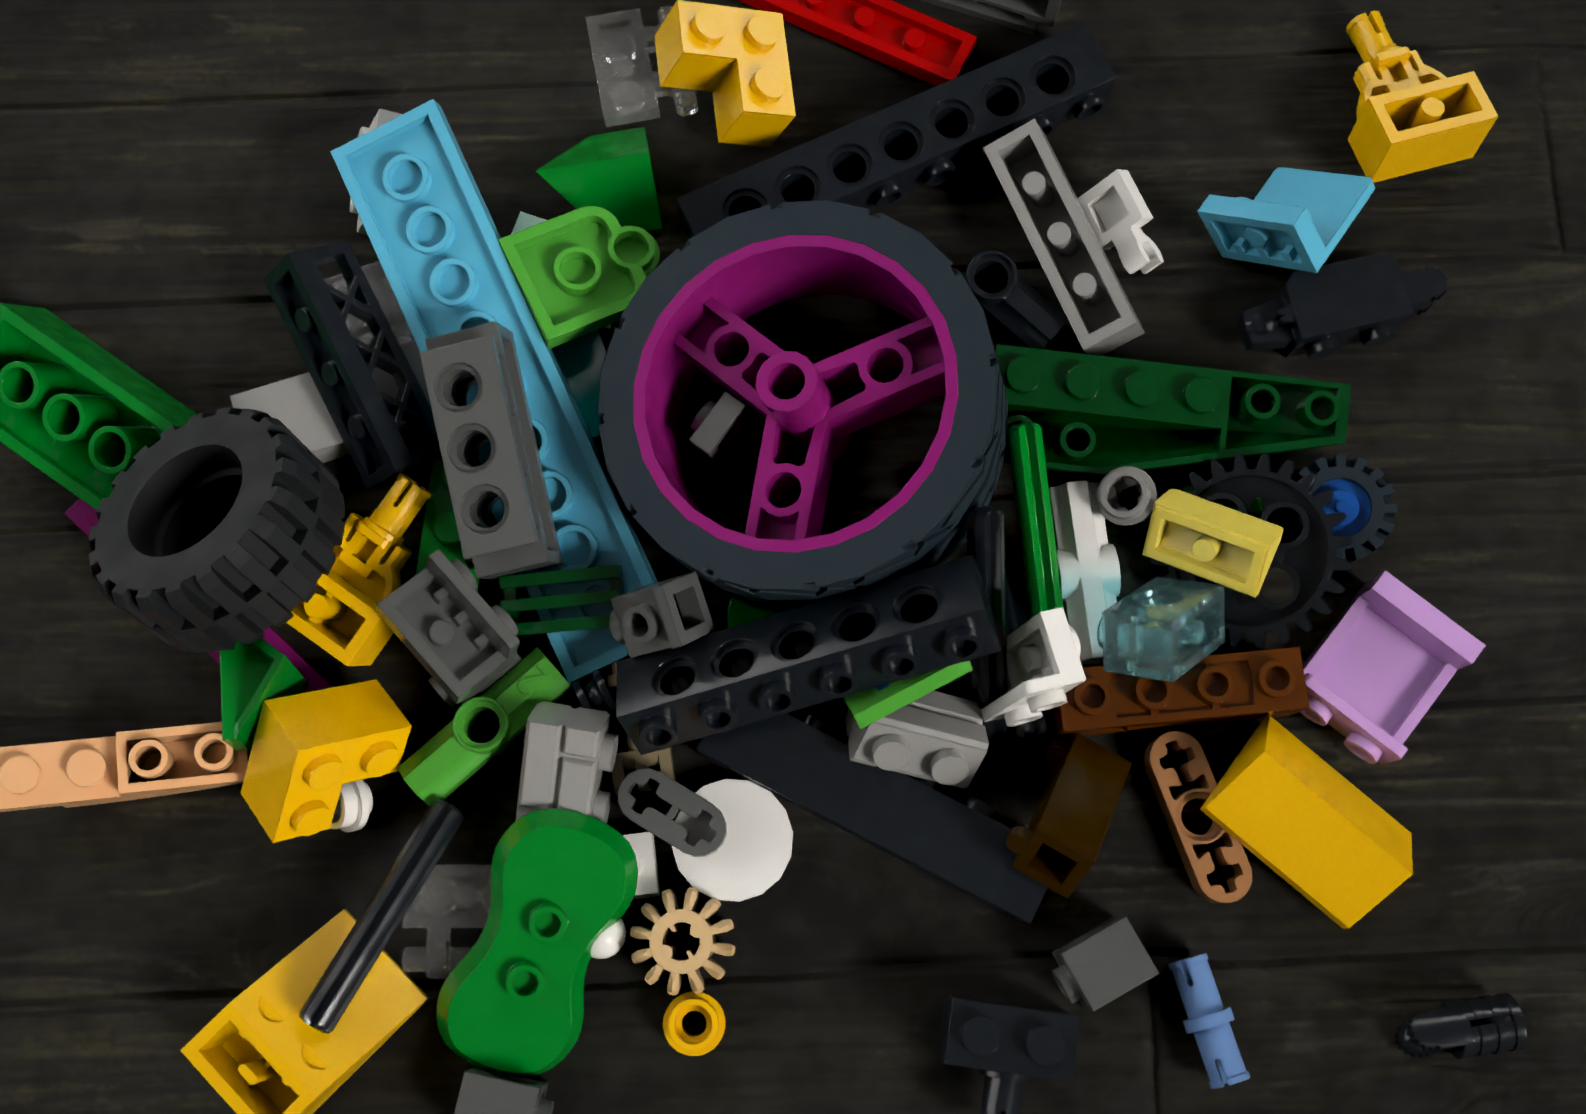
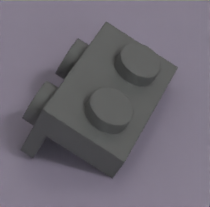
M438 549L428 556L425 569L376 604V613L451 699L458 704L515 658L520 643L516 637L519 631L513 619L499 605L490 607L476 591L478 584L471 571L458 559L450 562Z

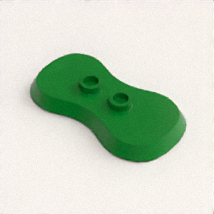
M549 808L535 810L523 815L502 835L492 858L490 876L491 900L486 924L476 944L446 978L437 1000L436 1019L439 1033L446 1046L457 1056L482 1069L505 1075L525 1077L539 1075L553 1069L573 1049L583 1024L584 979L591 959L592 945L601 933L617 923L625 914L635 896L637 888L638 866L636 855L629 841L620 832L591 816L566 809Z

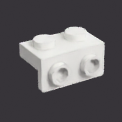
M1063 607L1039 612L1007 636L1008 693L981 710L984 722L1005 718L1007 727H1013L1043 717L1042 711L1067 703L1065 693L1086 681L1080 661L1081 646L1079 637L1074 628L1068 624Z

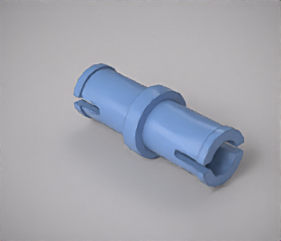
M1203 953L1170 963L1168 966L1172 970L1188 1019L1183 1020L1186 1033L1194 1034L1210 1080V1088L1217 1089L1224 1087L1225 1083L1233 1085L1250 1078V1074L1245 1068L1230 1022L1235 1020L1231 1007L1224 1008L1207 960L1209 959L1208 955Z

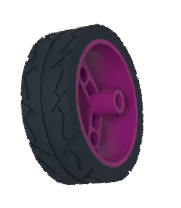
M829 200L782 202L772 210L771 205H766L727 217L689 239L682 251L677 248L645 278L621 315L619 328L614 330L601 368L598 416L601 424L599 425L604 457L607 470L629 512L662 549L681 562L690 571H696L698 577L736 600L743 599L744 603L776 612H783L944 563L967 541L966 516L968 511L972 508L989 505L992 494L995 492L1007 452V395L984 310L962 273L956 268L952 269L951 265L953 262L920 232L882 213L869 215L870 209ZM814 294L851 295L881 303L905 316L913 323L813 364L806 356L798 352L783 351L747 324L745 320L782 301ZM744 352L748 353L745 360L740 364L730 366V363L737 355ZM891 368L903 369L902 373L895 380L887 383L878 382L879 377L886 370ZM699 370L765 420L745 534L724 528L704 516L688 486L681 459V421L688 392ZM861 382L864 383L865 390L839 404H837L831 394L833 391ZM946 395L939 430L922 465L902 490L869 517L834 533L821 535L833 463L846 452L850 445L851 433ZM789 441L794 444L805 458V463L802 466L787 463ZM792 488H801L800 497L793 505L779 508L781 496L786 491Z

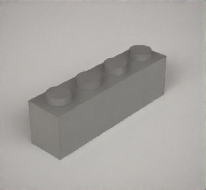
M1035 118L983 147L1082 349L1089 355L1102 356L1143 335L1145 332L1046 135Z

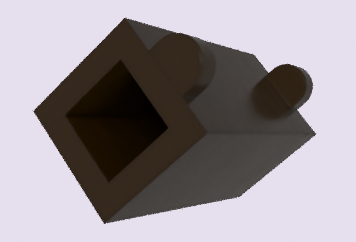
M1079 733L1076 734L1070 744L1061 739H1053L1048 743L1045 757L1055 767L1051 772L1028 828L1021 826L1013 827L1006 838V846L1016 854L1011 867L1067 899L1096 861L1132 765L1131 762Z

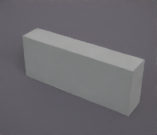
M413 340L400 344L431 407L420 350L416 341ZM375 367L372 378L378 390L396 399L399 388L393 376ZM309 372L230 396L233 408L262 411L268 413L272 418L280 420L322 463L350 455ZM404 420L401 421L399 432L402 438L421 433L416 426Z

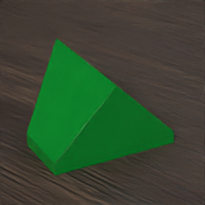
M645 127L591 135L536 170L545 181L576 209L585 206L601 207L611 212L621 227L637 226L646 230L650 235L663 233Z
M262 638L250 644L236 642L235 649L220 652L222 740L236 751L250 750L253 745L263 701L300 694L309 685L290 660Z

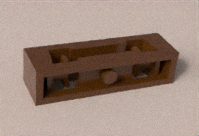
M1300 647L1082 667L1086 681L1066 692L1068 702L1049 709L1052 739L1075 737L1077 733L1083 736L1257 720L1264 719L1267 716L1272 718L1288 717L1310 707Z

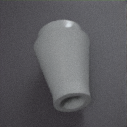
M1132 466L1119 467L1107 473L1101 480L1096 493L1097 505L1102 515L1110 522L1123 526L1147 521L1151 517L1153 505L1157 499V491L1152 478L1145 471ZM1134 495H1140L1137 498L1138 505L1132 510H1127L1126 503L1128 499Z

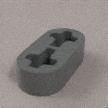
M651 768L633 771L621 782L618 790V804L623 814L634 823L683 853L693 857H707L717 852L723 845L727 835V823L722 812L711 802L663 773ZM652 780L658 782L660 785L657 788L656 794L662 800L672 805L667 815L665 816L651 807H647L642 814L637 813L634 810L637 800L631 795L634 786L638 784L646 788ZM679 810L695 819H698L703 812L709 813L712 816L709 826L716 832L714 839L711 842L700 839L695 846L689 845L686 842L689 831L674 821Z

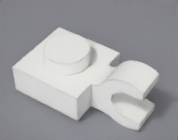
M1115 170L1077 198L1102 248L1111 249L1115 246L1120 260L1129 274H1133L1139 269L1143 274H1147L1164 262L1156 244L1141 230V227L1151 221L1153 216L1128 170Z

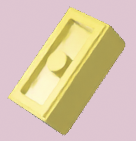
M1172 488L1154 502L1142 555L1256 598L1281 541L1283 528Z

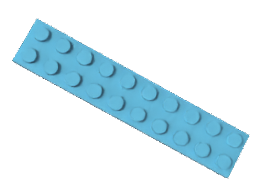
M432 99L330 151L420 352L427 351L425 341L427 338L494 321L513 333L563 564L520 574L621 565L624 593L658 582L552 349H548L499 244L498 239L501 238L442 107ZM478 383L473 384L468 390L466 396L467 405L476 398ZM487 441L480 449L479 461L481 465L489 459L491 454L490 441ZM499 499L492 509L497 524L504 515L502 499ZM609 579L534 586L526 587L530 598L606 591L610 590ZM611 603L540 609L536 611L541 621L611 615L612 607ZM610 628L546 633L569 683L583 679L598 669L602 670L613 662L629 657L626 644L617 642Z

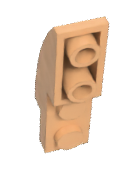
M222 722L116 732V736L0 747V812L54 806L70 808L243 783L249 761L248 750L236 751L222 740Z

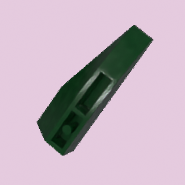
M996 344L994 348L1008 399V427L1024 422H1035L1041 426L1047 470L1103 476L1123 466L1150 470L1211 462L1215 459L1218 461L1235 459L1236 454L1250 457L1346 443L1351 384ZM1007 438V452L1003 465L1011 466Z

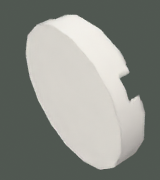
M723 779L701 787L696 794L711 802L722 812L727 823V835L723 845L717 852L707 857H693L672 846L678 870L693 888L698 889V891L711 898L741 902L762 895L781 879L791 859L793 830L786 809L771 791L749 780ZM682 811L679 812L675 822L689 831V836L686 840L689 845L695 846L700 839L711 842L715 837L716 832L709 826L712 818L709 813L703 812L698 819H695Z

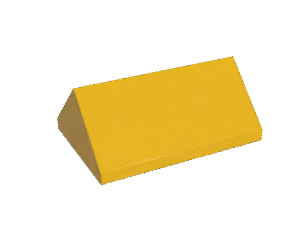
M1271 716L1263 719L1200 808L1202 812L1342 929L1351 928L1413 875L1412 833Z

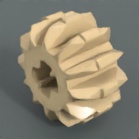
M690 887L687 889L683 909H679L673 890H664L662 892V901L667 913L663 915L655 906L645 903L641 907V912L646 918L655 923L653 928L633 926L630 931L631 937L647 939L650 944V948L637 950L632 953L633 963H642L652 957L657 962L645 976V981L649 985L657 982L665 970L671 972L667 984V993L669 995H677L682 985V976L686 973L695 994L703 992L705 989L704 980L699 968L703 966L712 977L719 980L725 975V970L711 958L713 952L723 956H733L735 954L736 947L734 945L716 942L715 934L728 932L734 928L732 919H725L711 925L708 919L718 911L721 902L716 898H712L706 903L700 913L695 911L699 899V891L696 888ZM681 922L690 924V935L700 938L697 952L693 949L686 952L689 959L676 957V946L667 943L669 931H680L678 923Z

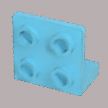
M1279 167L1274 170L1254 200L1246 197L1234 198L1209 194L1197 212L1223 258L1318 273L1374 192L1375 185L1371 177Z

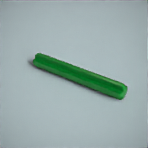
M1024 422L1009 426L1007 438L1031 619L1039 612L1063 607L1042 428L1035 422Z

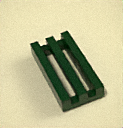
M621 565L499 576L500 589L504 591V600L501 601V607L515 622L519 631L516 636L610 628V615L521 623L520 611L611 603L613 611L611 599L624 594ZM607 579H609L610 590L519 599L518 588Z

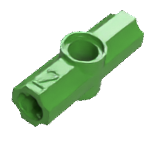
M537 647L480 697L472 698L463 703L457 710L454 719L402 763L397 770L414 793L428 806L435 799L444 801L493 757L500 756L510 750L517 736L526 729L527 718L537 703L543 701L556 703L573 687ZM485 713H496L500 722L497 735L486 743H477L473 737L472 729L474 722Z

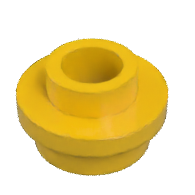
M691 991L679 995L669 1004L664 1014L663 1030L668 1043L677 1052L687 1056H700L712 1051L719 1044L725 1032L726 1019L721 1005L715 998L704 992L695 994ZM690 1011H698L706 1018V1029L699 1035H691L684 1029L683 1019Z

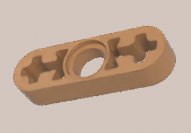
M1180 731L1168 732L1155 738L1145 750L1144 767L1194 890L1200 897L1212 903H1232L1238 901L1246 895L1252 884V869L1242 844L1214 821L1211 828L1205 834L1196 835L1185 828L1181 819L1182 809L1188 801L1196 799L1205 802L1217 785L1201 745L1194 737ZM1169 743L1174 752L1184 750L1187 754L1188 761L1180 766L1185 782L1189 783L1198 778L1201 788L1180 793L1174 799L1169 788L1181 786V782L1174 768L1164 770L1159 760L1167 755L1165 744ZM1222 836L1225 847L1213 848V851L1221 866L1231 865L1234 869L1235 876L1227 880L1228 891L1225 892L1221 885L1209 884L1207 874L1215 870L1210 853L1202 852L1196 856L1193 845L1208 844Z

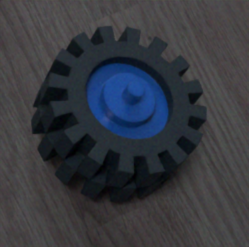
M1336 454L1333 458L1326 459L1324 456L1315 460L1308 467L1305 466L1293 480L1298 482L1312 472L1317 476L1315 485L1310 491L1313 496L1329 490L1335 494L1324 510L1327 514L1346 513L1347 519L1333 528L1334 535L1353 538V543L1336 549V557L1352 563L1375 551L1384 543V539L1391 534L1395 525L1392 523L1393 517L1397 514V503H1393L1392 499L1395 491L1391 483L1388 485L1382 478L1384 473L1378 467L1372 469L1366 465L1368 460L1357 457L1355 460L1348 459L1347 454ZM1283 509L1282 524L1283 527L1286 526L1289 533L1287 537L1292 542L1301 535L1303 520L1297 511Z

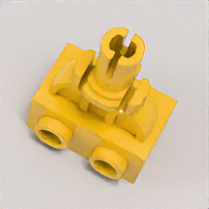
M1370 11L1369 16L1365 12L1352 19L1346 27V32L1364 63L1358 67L1353 77L1360 96L1356 108L1357 121L1347 140L1365 176L1371 177L1373 183L1473 158L1498 118V114L1475 72L1472 71L1447 78L1436 69L1424 65L1416 50L1410 51L1406 46H1396L1385 27L1379 11Z
M403 473L398 474L397 480L370 517L363 518L358 514L350 513L344 522L342 544L335 546L333 549L336 560L329 574L321 575L315 584L318 588L317 592L307 603L302 600L291 611L293 617L286 622L347 667L371 666L394 633L376 613V604L401 587L400 570L412 555L409 549L402 547L404 545L402 544L404 540L402 535L427 499H430L433 495L426 488L419 487V483Z

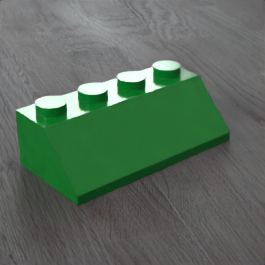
M0 303V442L97 510L102 498H108L113 491L111 483L121 470L126 472L136 461L133 456L145 445L148 447L153 446L161 439L160 434L173 425L182 427L188 424V418L197 415V413L46 308Z

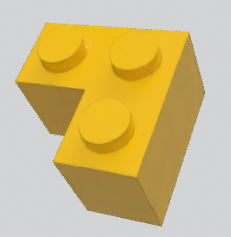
M677 0L654 35L660 87L712 92L718 143L770 147L796 116L783 14Z
M377 679L264 700L241 795L272 843L300 836H310L320 831L328 830L331 827L343 784L380 777L398 771L397 768L400 766L412 725Z

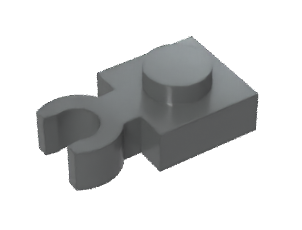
M725 392L717 403L712 400L708 401L694 418L691 430L695 433L690 438V442L699 453L714 464L718 461L726 464L731 458L729 454L740 438L745 439L749 434V428L745 425L751 417L745 405Z

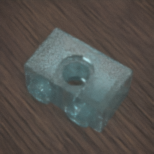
M1155 577L1104 610L1097 630L1098 644L1103 649L1104 671L1169 682L1176 681L1225 643L1224 586Z

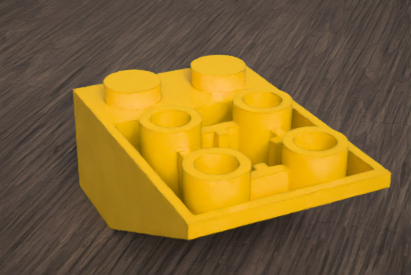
M343 909L234 998L180 1050L236 1114H313L429 999L383 949L333 1031L322 1033L299 1018L301 1008L357 921L347 909Z

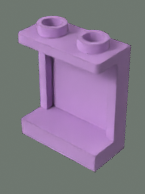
M1385 570L1363 584L1303 664L1310 708L1300 711V713L1316 724L1322 726L1329 724L1346 737L1344 745L1348 750L1368 763L1376 764L1378 762L1382 765L1401 760L1408 751L1407 747L1403 745L1453 675L1458 669L1473 664L1486 645Z

